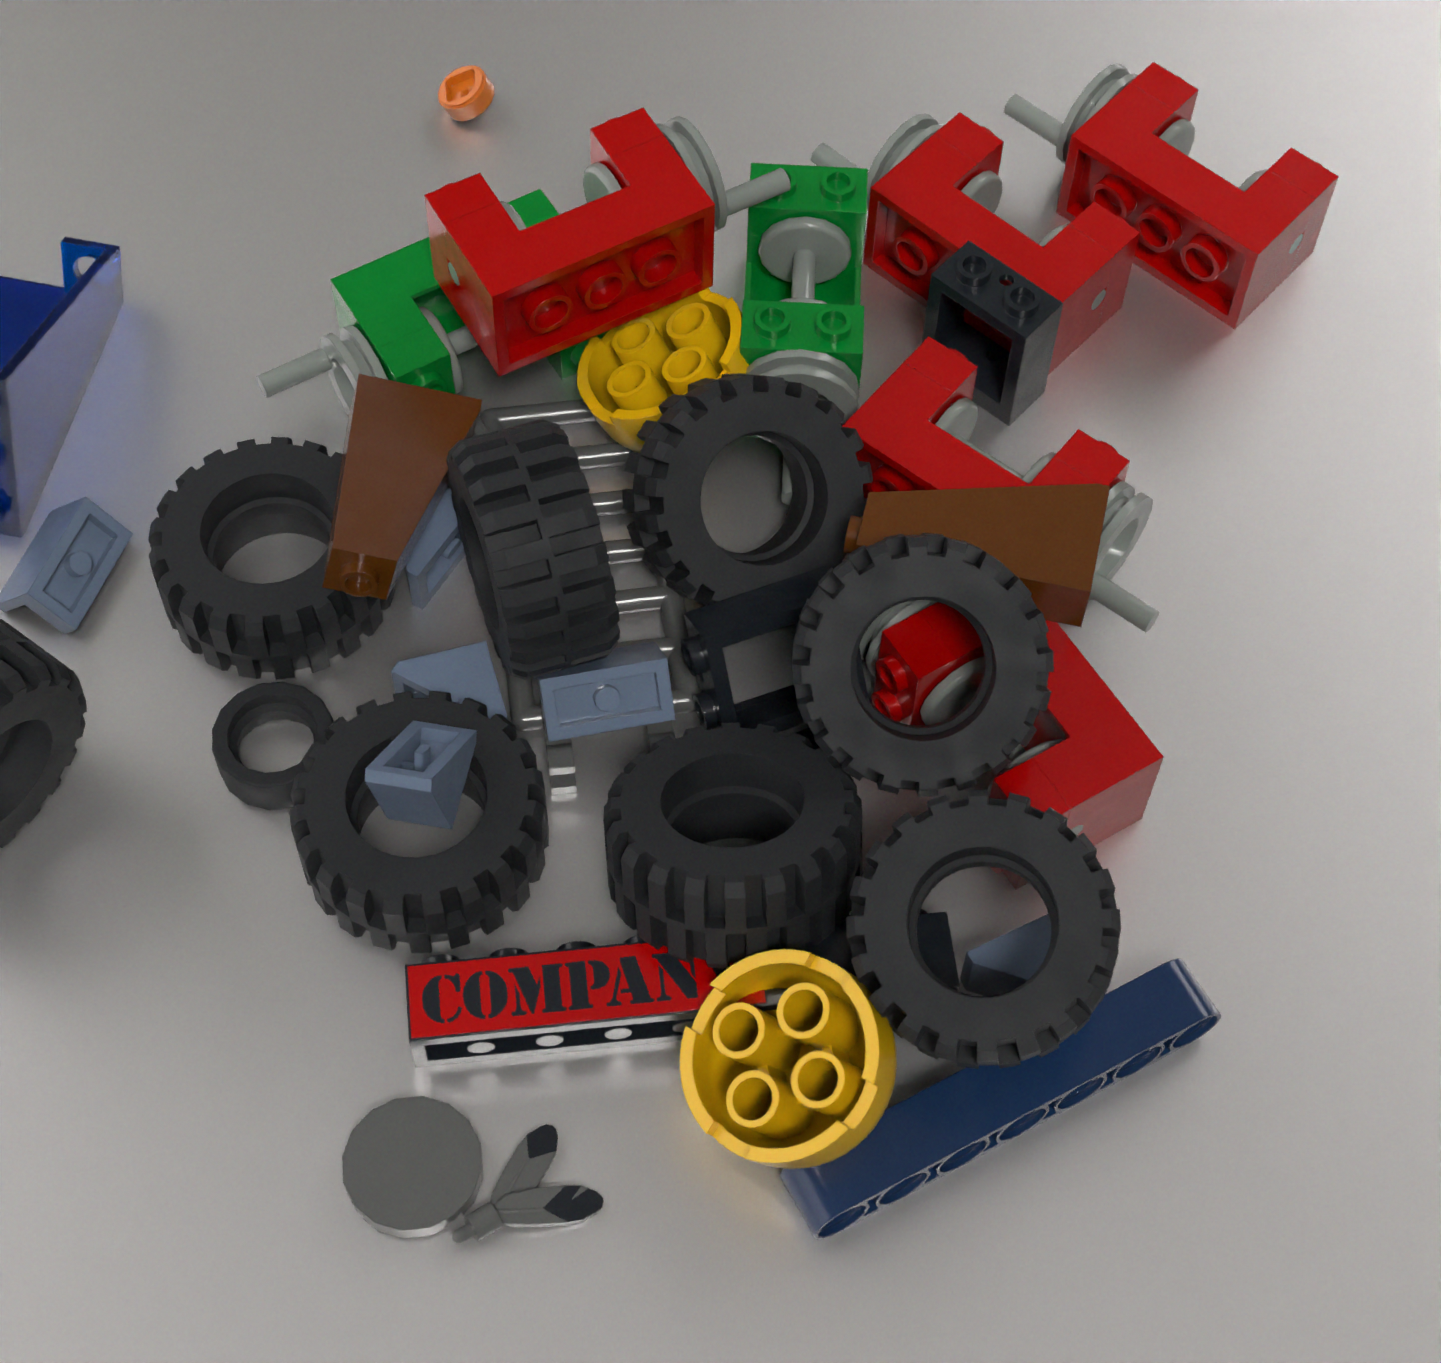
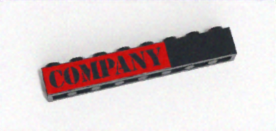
M921 909L917 923V940L920 953L928 968L939 980L959 991L960 983L947 912L928 913L926 910ZM847 918L839 925L835 924V931L816 946L811 942L805 944L804 951L831 961L857 977L851 961L853 958L851 946L847 939ZM638 935L627 939L622 944L595 946L593 943L586 941H574L565 943L556 950L528 953L520 948H504L492 952L489 957L460 959L457 956L448 954L430 956L421 963L405 965L408 1035L414 1065L416 1068L682 1041L685 1026L692 1028L700 1007L714 989L710 985L711 982L726 969L708 967L706 960L693 958L691 963L673 958L668 953V947L663 945L657 950ZM737 962L728 963V968ZM788 988L757 991L741 998L735 1003H747L762 1011L777 1010L779 999Z

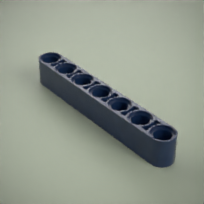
M1182 959L1171 960L1105 994L1102 1002H1099L1091 1014L1090 1020L1076 1035H1070L1059 1044L1058 1049L1041 1058L1037 1055L1020 1061V1065L1001 1069L999 1065L979 1066V1069L966 1067L886 1109L871 1133L845 1155L819 1166L783 1169L779 1176L816 1239L830 1237L1185 1047L1210 1031L1221 1019V1014Z

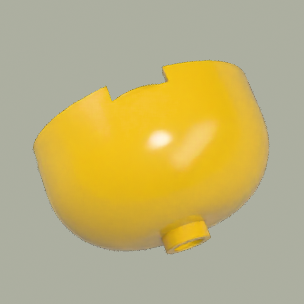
M707 288L610 329L602 339L596 336L592 337L579 361L577 385L582 399L603 430L620 445L640 453L645 441L639 439L636 435L646 420L656 422L663 415L659 405L672 394L685 395L688 393V384L704 378L719 379L722 374H746L749 364L740 353L741 310L732 297L728 299L718 293L711 292Z
M792 949L770 950L744 958L723 971L711 982L710 985L714 989L700 1007L692 1028L685 1026L680 1049V1076L684 1096L690 1111L703 1131L713 1136L721 1145L740 1157L762 1165L782 1169L819 1166L845 1155L860 1144L876 1127L883 1116L893 1093L897 1071V1049L894 1033L887 1017L882 1018L868 999L872 995L870 990L863 983H860L856 976L837 964L815 956L810 952ZM788 988L780 997L777 1010L762 1011L747 1003H735L741 998L757 991Z

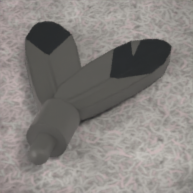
M546 1124L525 1136L500 1176L490 1202L465 1216L464 1221L466 1225L454 1231L452 1239L456 1244H462L472 1237L479 1242L502 1228L503 1225L509 1227H550L581 1223L596 1215L602 1209L604 1199L597 1191L582 1185L537 1188L550 1168L557 1152L558 1134L556 1128Z

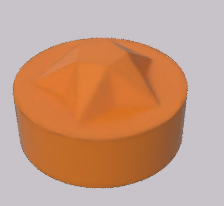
M473 65L463 66L452 71L443 80L438 90V101L452 119L457 121L471 120L482 114L491 104L495 93L494 85L480 67Z

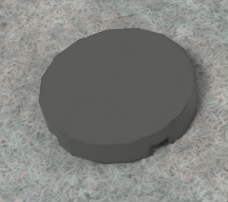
M425 1096L395 1098L371 1110L352 1130L342 1155L343 1184L355 1210L377 1231L400 1238L432 1236L447 1228L448 1223L454 1221L461 1213L463 1216L473 1205L484 1177L481 1143L469 1120L450 1104Z

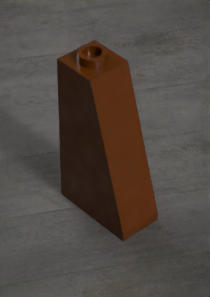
M363 374L358 375L348 416L322 588L343 591L357 597L369 596L387 600L449 486L447 473L449 470L447 466L448 452L458 441L473 436L481 410V399Z
M1071 484L869 492L863 517L853 515L850 517L843 553L849 554L863 545L867 547L883 541V537L902 533L904 535H922V533L942 534L948 538L959 541L963 540L981 548L1002 562L1013 574L1020 578L1032 593L1031 597L1037 608L1042 611L1045 620L1081 627L1091 593L1110 486L1103 484Z

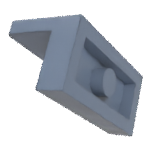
M87 497L52 510L0 592V610L7 612L26 605L63 634L77 630L133 533Z
M656 642L616 647L606 658L534 677L539 688L545 734L549 742L676 720L667 657Z

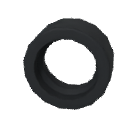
M283 681L257 684L237 693L220 710L212 728V752L219 773L228 790L247 805L266 810L293 808L294 805L290 793L294 777L300 772H305L302 761L284 771L264 773L245 767L239 758L238 748L242 739L254 728L269 721L287 719L306 725L313 734L314 743L318 741L324 745L327 742L325 729L334 722L333 717L324 701L306 687Z

